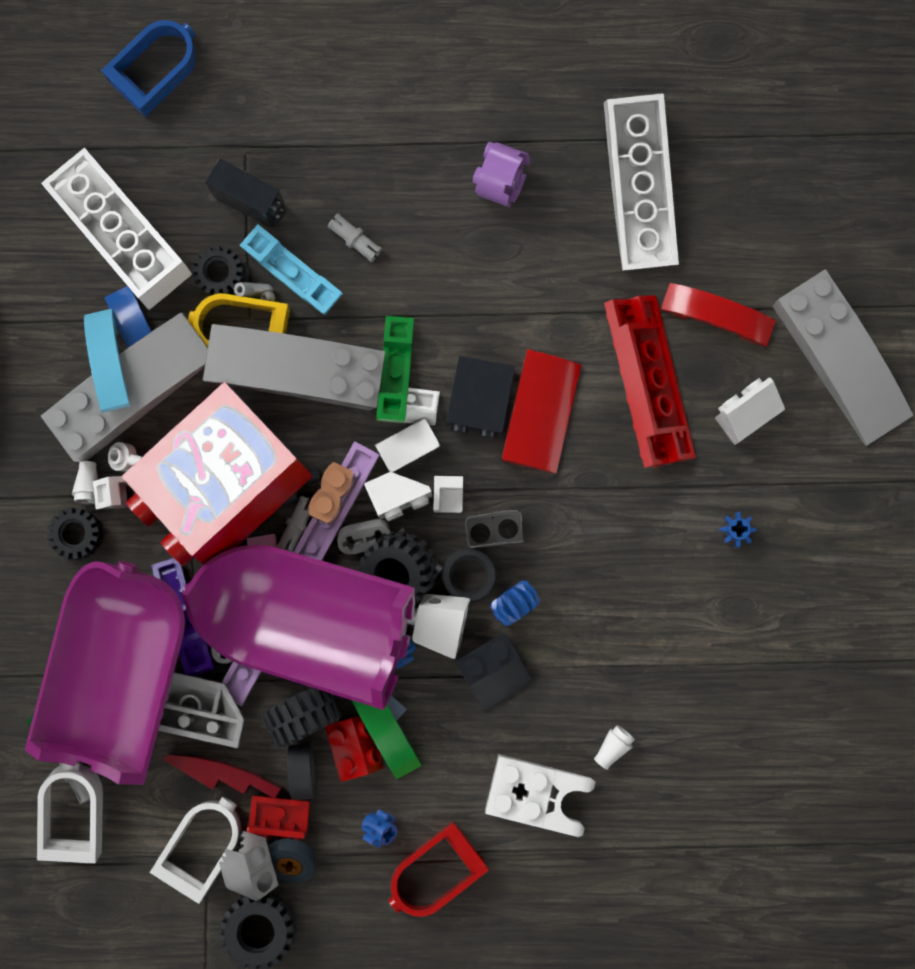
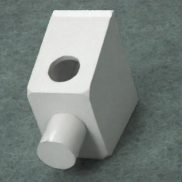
M433 594L424 595L419 607L414 608V618L407 621V624L415 625L412 640L419 645L455 659L461 646L470 599Z

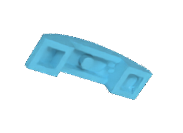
M258 224L240 244V247L267 271L323 315L343 295L340 290L310 269Z
M108 309L84 315L87 351L100 410L104 413L129 407L130 402L126 381L122 372L113 310Z

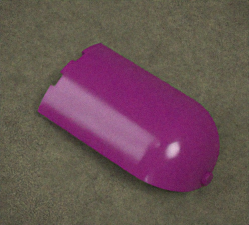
M246 545L224 551L206 562L191 582L185 585L182 599L184 600L190 623L195 631L210 647L224 657L258 671L384 710L399 678L398 675L394 674L399 657H406L410 636L405 635L407 621L414 618L415 590L411 586L276 547Z
M119 561L118 565L92 562L77 572L64 596L25 751L38 761L62 763L75 766L76 761L92 765V772L103 775L117 784L144 785L183 639L185 626L184 610L178 595L171 586L152 575L136 570L137 565L124 561Z

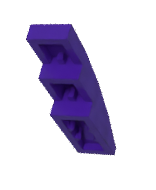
M174 558L151 565L154 577L171 586L182 603L185 626L179 654L185 675L194 677L214 670L215 666L209 645L198 635L190 623L184 600L182 599L183 589L188 584L183 566Z

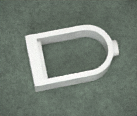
M76 761L75 766L66 764L58 766L50 773L40 787L38 793L37 860L96 863L102 853V783L98 775L91 771V768L80 764L79 761ZM61 778L75 779L88 790L90 795V841L50 839L51 785L55 780Z
M222 797L220 801H206L192 808L183 818L150 873L198 904L203 901L221 872L219 862L224 863L222 857L205 884L167 859L194 816L199 811L205 809L217 810L228 818L232 827V838L227 849L234 851L242 833L241 821L235 811L237 805L226 797Z

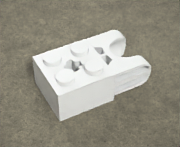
M498 754L485 814L580 837L583 836L585 828L580 821L571 819L563 814L561 801L567 793L572 791H592L596 781L590 777ZM519 783H523L525 790L528 791L526 795H522V798H517L516 793L512 791L513 787H518Z

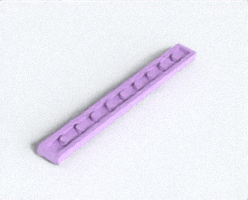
M354 441L341 465L353 471L355 480L350 493L342 499L340 515L331 525L312 517L293 553L323 561L364 483L380 457L379 454ZM233 661L222 683L226 684L236 704L243 706L262 671Z

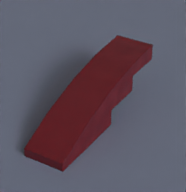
M177 753L166 754L163 758L167 763L212 790L222 781L245 794L252 785L275 799L283 788L282 785L256 772L229 762Z

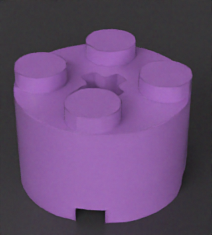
M488 142L484 151L485 161L482 168L477 167L473 176V183L477 184L475 193L482 198L511 207V202L516 201L523 187L526 174H523L522 169L523 165L529 167L530 155L498 142Z

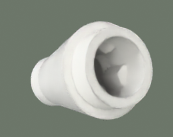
M79 462V470L72 490L75 503L95 504L93 481L98 480L97 464L95 462Z
M616 725L613 730H609L594 760L603 768L608 769L615 761L633 748L631 744L635 739L622 727Z

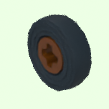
M281 839L269 845L268 849L277 880L285 883H301L312 877L316 869L317 859L316 853L310 846L295 839Z

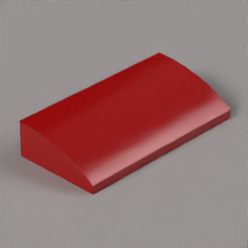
M527 349L502 455V462L549 473H557L581 364Z

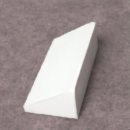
M408 388L405 422L416 423L425 418L428 425L434 426L436 424L440 392Z
M424 418L375 446L389 472H394L438 448L440 444Z

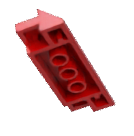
M656 295L637 296L632 299H612L605 302L606 317L610 325L613 346L616 350L620 374L623 378L626 399L630 407L633 428L636 432L644 468H655L696 458Z

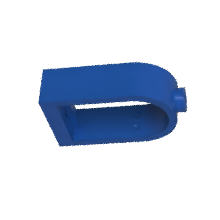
M169 20L151 23L111 60L101 72L106 80L146 117L193 71L197 60V53L192 39L196 36V33L186 23L180 25ZM170 35L184 40L187 43V50L183 60L147 95L123 73L158 38Z

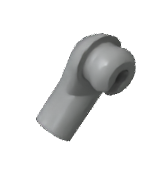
M239 282L234 287V293L237 296L260 297V300L274 301L276 298L273 293L274 288L269 284Z

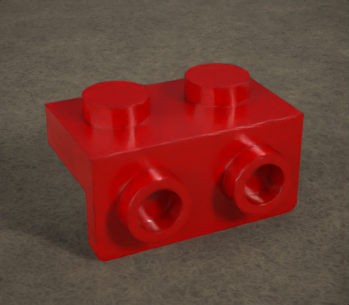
M360 716L325 727L341 782L369 775L383 769L381 753Z
M253 795L249 825L246 832L264 837L266 840H270L271 835L282 836V839H295L298 841L300 838L304 839L307 836L311 801L279 797L274 799L269 796Z

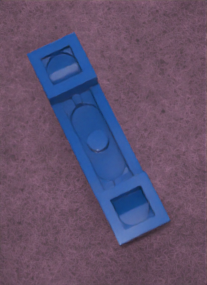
M129 286L104 297L109 309L113 310L115 323L127 348L152 332L142 312V308Z

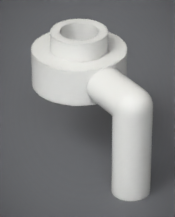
M115 443L108 453L109 465L116 471L127 472L142 458L136 454L135 448L128 443Z

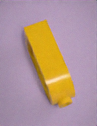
M214 294L205 298L195 311L191 310L188 318L190 324L208 346L209 340L205 338L203 333V321L207 313L216 306L232 305L272 312L269 331L286 334L290 308L285 303L230 294Z

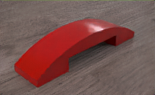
M673 283L669 284L660 309L684 319L689 317L740 335V339L763 347H767L776 320L732 300Z

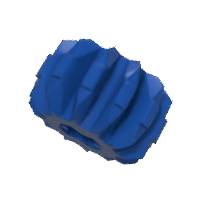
M520 581L492 601L490 608L502 625L509 626L539 605L540 598L535 588L528 581Z

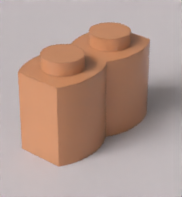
M335 462L328 466L322 477L321 489L314 494L310 501L309 515L328 525L336 521L342 509V499L350 493L354 485L355 475L352 470Z

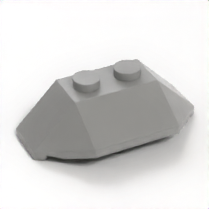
M173 673L158 731L238 748L245 718L226 684Z

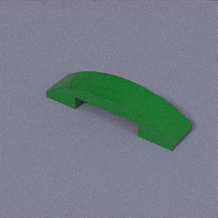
M386 316L383 347L385 355L376 421L405 423L414 318Z
M352 700L373 741L396 779L422 766L388 704L382 710Z

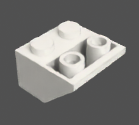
M758 378L741 392L743 397L739 398L736 394L718 408L721 413L715 419L734 445L785 410L771 378L764 382Z
M393 472L364 483L381 520L386 518L388 522L402 516V510L412 506L416 510L429 504L428 498L432 497L429 486Z

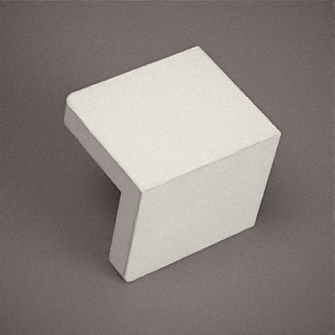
M122 476L106 477L93 481L96 510L128 507L125 503L128 501L126 491L128 483Z
M434 476V512L461 513L463 476Z

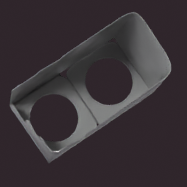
M505 510L472 516L465 521L467 541L471 549L524 542L522 516L518 510ZM505 519L515 521L518 526L517 535L511 539L503 538L498 532L499 524ZM476 524H485L490 530V537L484 543H476L470 536L471 528Z
M243 831V834L239 837L241 844L239 852L225 849L226 857L222 856L224 863L220 861L219 865L227 889L258 901L277 887L278 881L266 838Z

